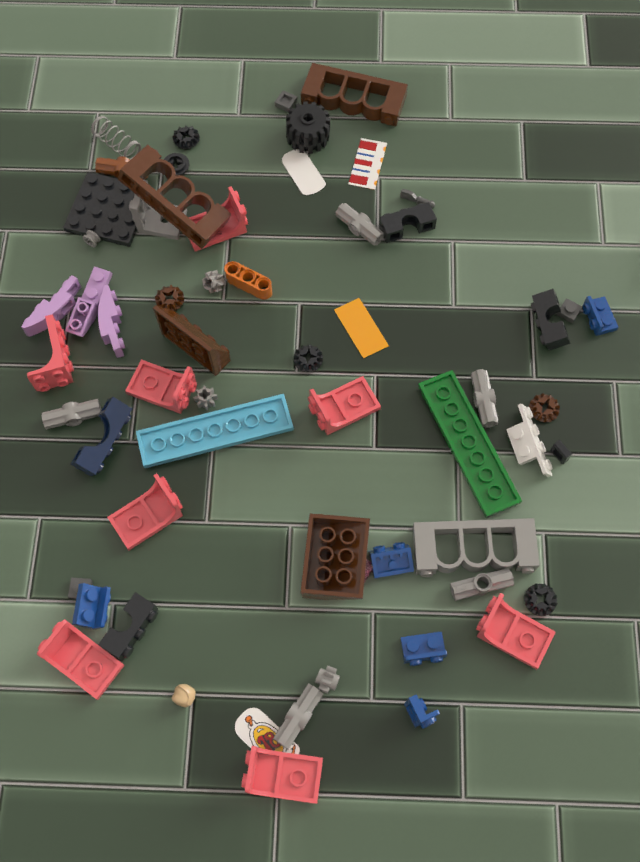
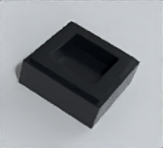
M560 440L555 442L551 448L552 454L561 464L566 463L572 455Z

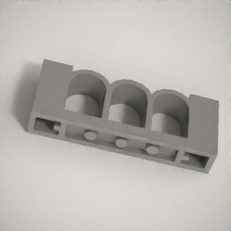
M534 518L413 523L415 575L420 574L421 577H431L433 574H436L437 570L442 573H452L460 565L469 572H480L487 568L488 564L497 571L506 568L511 570L515 567L516 571L530 574L534 573V570H537L540 566ZM512 532L513 561L501 562L495 557L491 533ZM484 533L486 560L483 563H473L468 560L464 550L463 534ZM456 534L457 562L449 565L444 564L438 559L435 535Z

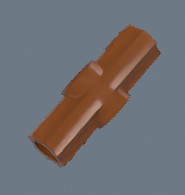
M123 156L118 157L117 160L98 157L95 162L96 173L110 174L118 178L120 169L130 159Z

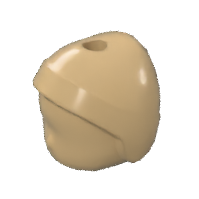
M187 684L176 686L172 701L184 708L191 706L195 699V689Z

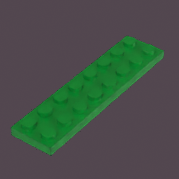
M453 370L418 383V388L485 518L521 504V497Z

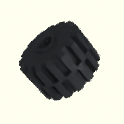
M307 101L303 102V105L296 104L295 109L291 108L286 116V138L288 144H292V149H299V153L303 154L304 151H308V154H313V150L319 152L321 151V146L325 148L330 137L328 111H324V107L322 105L317 106L315 102L308 104Z

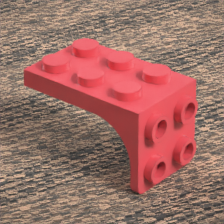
M232 186L228 187V198L221 205L231 213L227 224L202 249L247 233L246 225H248V221L245 216L247 212L243 204L240 205L239 194L233 190ZM203 212L190 217V219L197 224L207 213ZM189 239L194 252L201 250L199 246Z
M53 314L45 316L53 350L51 360L43 368L27 373L28 380L35 390L45 392L50 388L58 386L64 387L73 382L71 372L74 371V368L68 358L70 356L68 345L64 341L67 340L60 321H56Z
M141 360L125 392L127 395L181 414L183 409L187 408L191 392H195L197 382L192 367L187 366L184 374Z
M364 376L326 394L317 395L314 389L309 390V410L312 415L316 414L319 428L321 431L325 430L327 435L381 409L380 403Z
M157 473L153 475L155 482L147 492L107 517L128 550L136 547L183 516L180 510L183 508L180 500L172 492L164 476L160 478Z
M502 593L498 597L493 596L485 610L488 615L484 614L476 627V630L479 631L476 637L537 670L556 632L510 607L504 602V595Z
M64 619L54 626L50 637L41 642L37 655L98 700L125 665Z
M252 746L251 750H247L245 764L249 766L248 773L243 774L242 787L245 788V793L317 804L323 758Z

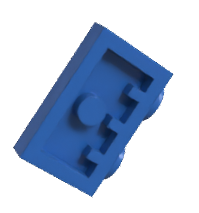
M587 296L582 308L584 314H587L589 318V326L591 330H594L595 335L598 336L617 331L618 325L605 296L596 299Z
M404 542L394 543L393 547L387 548L385 546L373 547V550L369 551L374 578L414 572L411 548Z
M85 583L79 584L72 625L89 629L104 628L107 621L108 603L111 599V588L107 586L97 587Z
M442 632L400 638L404 664L410 663V666H417L426 660H430L431 663L442 662L443 658L447 656Z
M417 694L408 698L404 703L415 728L421 725L422 729L432 725L437 721L435 717L440 714L437 709L426 715L427 707L423 699H419Z

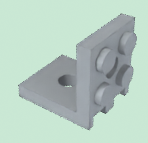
M134 193L135 196L130 201L129 210L132 213V219L135 222L138 233L178 240L181 231L170 222L162 223L161 221L164 217ZM187 208L183 211L185 215L187 214Z

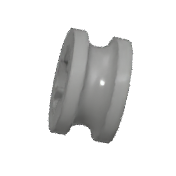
M88 230L86 232L87 235L82 237L91 247H96L97 243L101 241L100 237L91 230Z

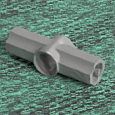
M342 203L335 212V216L347 224L349 230L354 235H361L374 246L378 245L383 239L384 232L373 225L365 213L361 212L359 214L346 203Z
M479 369L471 372L474 405L478 408L482 426L489 428L498 425L495 408L496 396L494 389H491L487 370Z
M94 399L82 403L68 402L63 404L62 408L43 412L41 416L44 427L47 430L62 425H79L82 423V420L98 417L102 409L99 400Z
M509 568L487 574L480 573L476 577L450 583L451 594L455 601L477 595L484 596L488 592L514 586V578ZM477 581H484L487 588L482 589L478 587Z
M308 683L298 701L294 702L284 718L285 721L278 729L273 740L289 750L299 732L307 725L314 708L324 693Z

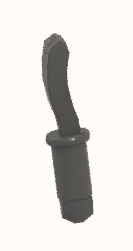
M401 190L400 198L416 202V204L429 202L432 208L435 207L434 201L427 200L421 196L417 197L410 190Z

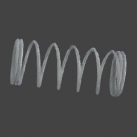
M105 116L96 118L92 123L91 133L99 137L102 142H106V145L112 147L120 156H123L120 154L123 150H125L123 157L130 156L136 150L137 145L139 147L135 155L141 151L139 142L136 140L131 141L130 135L125 136V132L123 130L119 131L117 125L112 126V121H108V118ZM105 118L106 122L101 126L99 133L96 134L94 132L95 124L98 120ZM108 122H110V123H111V127H110V129L108 130V132H107L106 134L100 136L101 134H103V133L106 131V129H107V127H108ZM113 127H117L114 137L107 141V135ZM123 132L124 135L121 141L113 146L116 135ZM126 137H129L128 145L119 151L121 142ZM112 140V146H110L107 142ZM136 144L135 149L130 154L126 155L129 148L132 145ZM119 145L118 151L115 150L113 147Z

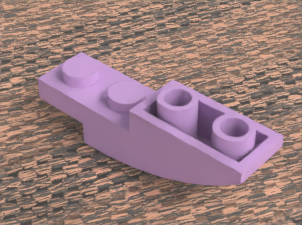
M94 266L82 298L78 297L65 329L66 332L83 337L98 315L102 290L105 285L109 284L112 277L110 271Z
M71 275L68 280H65L60 290L52 296L50 302L43 299L40 304L36 305L33 313L24 320L21 326L27 336L30 337L48 329L45 316L53 314L55 320L60 321L73 309L76 304L73 297L81 289V285L76 277Z
M107 284L102 290L99 301V329L105 345L111 343L116 357L119 358L124 356L122 349L125 348L123 339L118 338L117 335L120 333L118 324L121 323L119 316H122L120 306L115 305L114 301H117L115 291H111Z

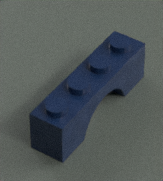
M114 397L107 399L98 415L104 424V436L101 442L93 447H80L70 465L89 476L96 475V473L99 474L104 466L103 460L113 450L112 444L122 434L121 428L129 422L132 408Z

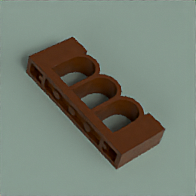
M312 63L301 91V104L303 105V102L307 101L308 104L315 102L317 106L322 105L325 110L331 111L340 107L344 114L351 116L362 112L363 116L368 120H381V123L397 126L407 96L408 84ZM326 83L341 86L339 93L335 96L330 97L322 94ZM351 88L364 92L361 99L350 102L345 99L347 89ZM370 93L386 96L385 102L381 106L372 107L367 104Z
M146 145L120 169L118 180L202 249L227 224L231 213L219 203L215 205L213 199L208 194L195 192V186L190 179L181 175L175 176L176 172L172 164L161 159L162 156L157 150ZM153 172L162 173L168 179L157 191L144 181ZM173 188L181 189L187 195V198L177 207L163 197ZM193 204L202 206L207 213L197 224L183 213L188 206Z

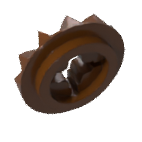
M163 286L161 290L157 291L155 296L156 305L175 311L184 302L183 292L178 286ZM171 295H172V297H173L172 300H171V299H168V300L166 299V296H171Z
M542 393L541 395H536L529 404L533 417L540 422H551L559 414L560 406L557 399H554L551 394L545 395ZM546 402H547V403H548V404H547V405H548L547 408H549V409H546V410L542 413V406H541V405H544V404H546Z

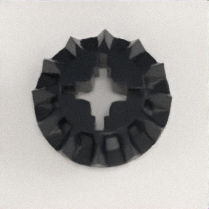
M185 125V127H179L178 130H175L172 138L178 148L190 149L198 144L200 136L198 130H195L193 126L187 127Z
M172 153L164 158L173 167L175 161L177 162L178 168L175 169V176L185 175V172L189 170V160L184 154Z
M309 344L307 346L302 345L298 350L296 349L294 364L299 370L313 372L320 368L323 363V355L317 346L314 347ZM308 353H310L312 358H310V361L307 364L305 357Z
M536 583L530 586L524 595L527 609L537 616L549 615L558 604L557 595L553 588L545 583ZM537 594L539 596L546 594L545 604L543 602L535 604L538 600Z

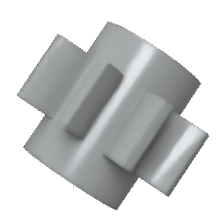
M217 270L206 272V277L202 279L204 289L209 290L210 293L222 291L221 286L225 284L223 275L219 274Z
M203 386L200 390L196 389L198 396L193 398L195 402H198V408L203 407L208 411V408L211 406L215 407L214 400H217L218 397L217 394H214L213 388L208 389L206 386Z
M328 665L326 670L320 668L315 681L316 684L320 685L318 688L320 691L327 694L329 689L335 691L340 676L336 674V668Z

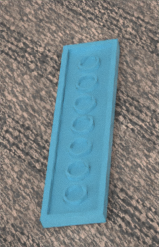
M280 394L138 430L136 435L144 468H149L294 430L285 396Z

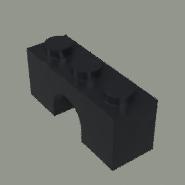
M429 202L420 203L411 208L401 209L398 212L384 214L379 219V228L384 232L383 238L387 244L403 239V226L405 225L415 226L419 234L435 229L437 218Z
M554 289L532 295L533 303H531L533 313H537L538 316L535 322L538 330L541 329L542 335H539L542 345H546L550 351L571 344L563 321L557 323L549 322L552 315L562 312Z
M136 592L123 608L132 617L130 628L119 632L110 627L98 644L121 661L125 658L127 659L134 650L133 645L137 640L140 641L146 632L145 628L158 615L156 605Z

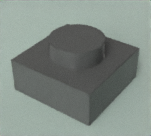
M282 91L275 101V107L289 112L296 104L297 96Z
M566 298L560 307L562 312L557 313V316L573 324L582 306Z
M71 577L68 598L76 600L79 584L92 585L93 580Z

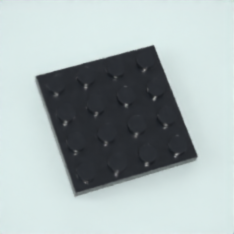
M87 172L63 226L64 231L84 236L87 235L86 232L88 230H91L102 241L130 247L137 232L135 222L132 219V213L129 210L130 201L135 196L134 192L117 178Z

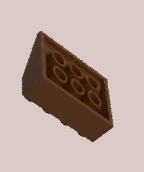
M156 305L153 307L162 335L212 374L217 376L231 361L230 352L224 345H218L211 335H205L199 326L189 323L183 314L179 315L173 310Z
M309 514L301 584L302 598L317 600L363 599L370 518Z

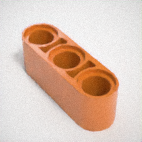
M230 261L225 265L224 271L228 283L262 300H267L272 296V284L268 277L234 261Z

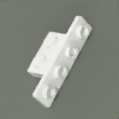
M519 404L518 408L523 422L506 429L517 461L520 465L537 459L543 475L550 477L552 476V464L545 457L544 452H546V448L543 442L539 441L538 435L540 433L536 424L532 422V411L529 407Z

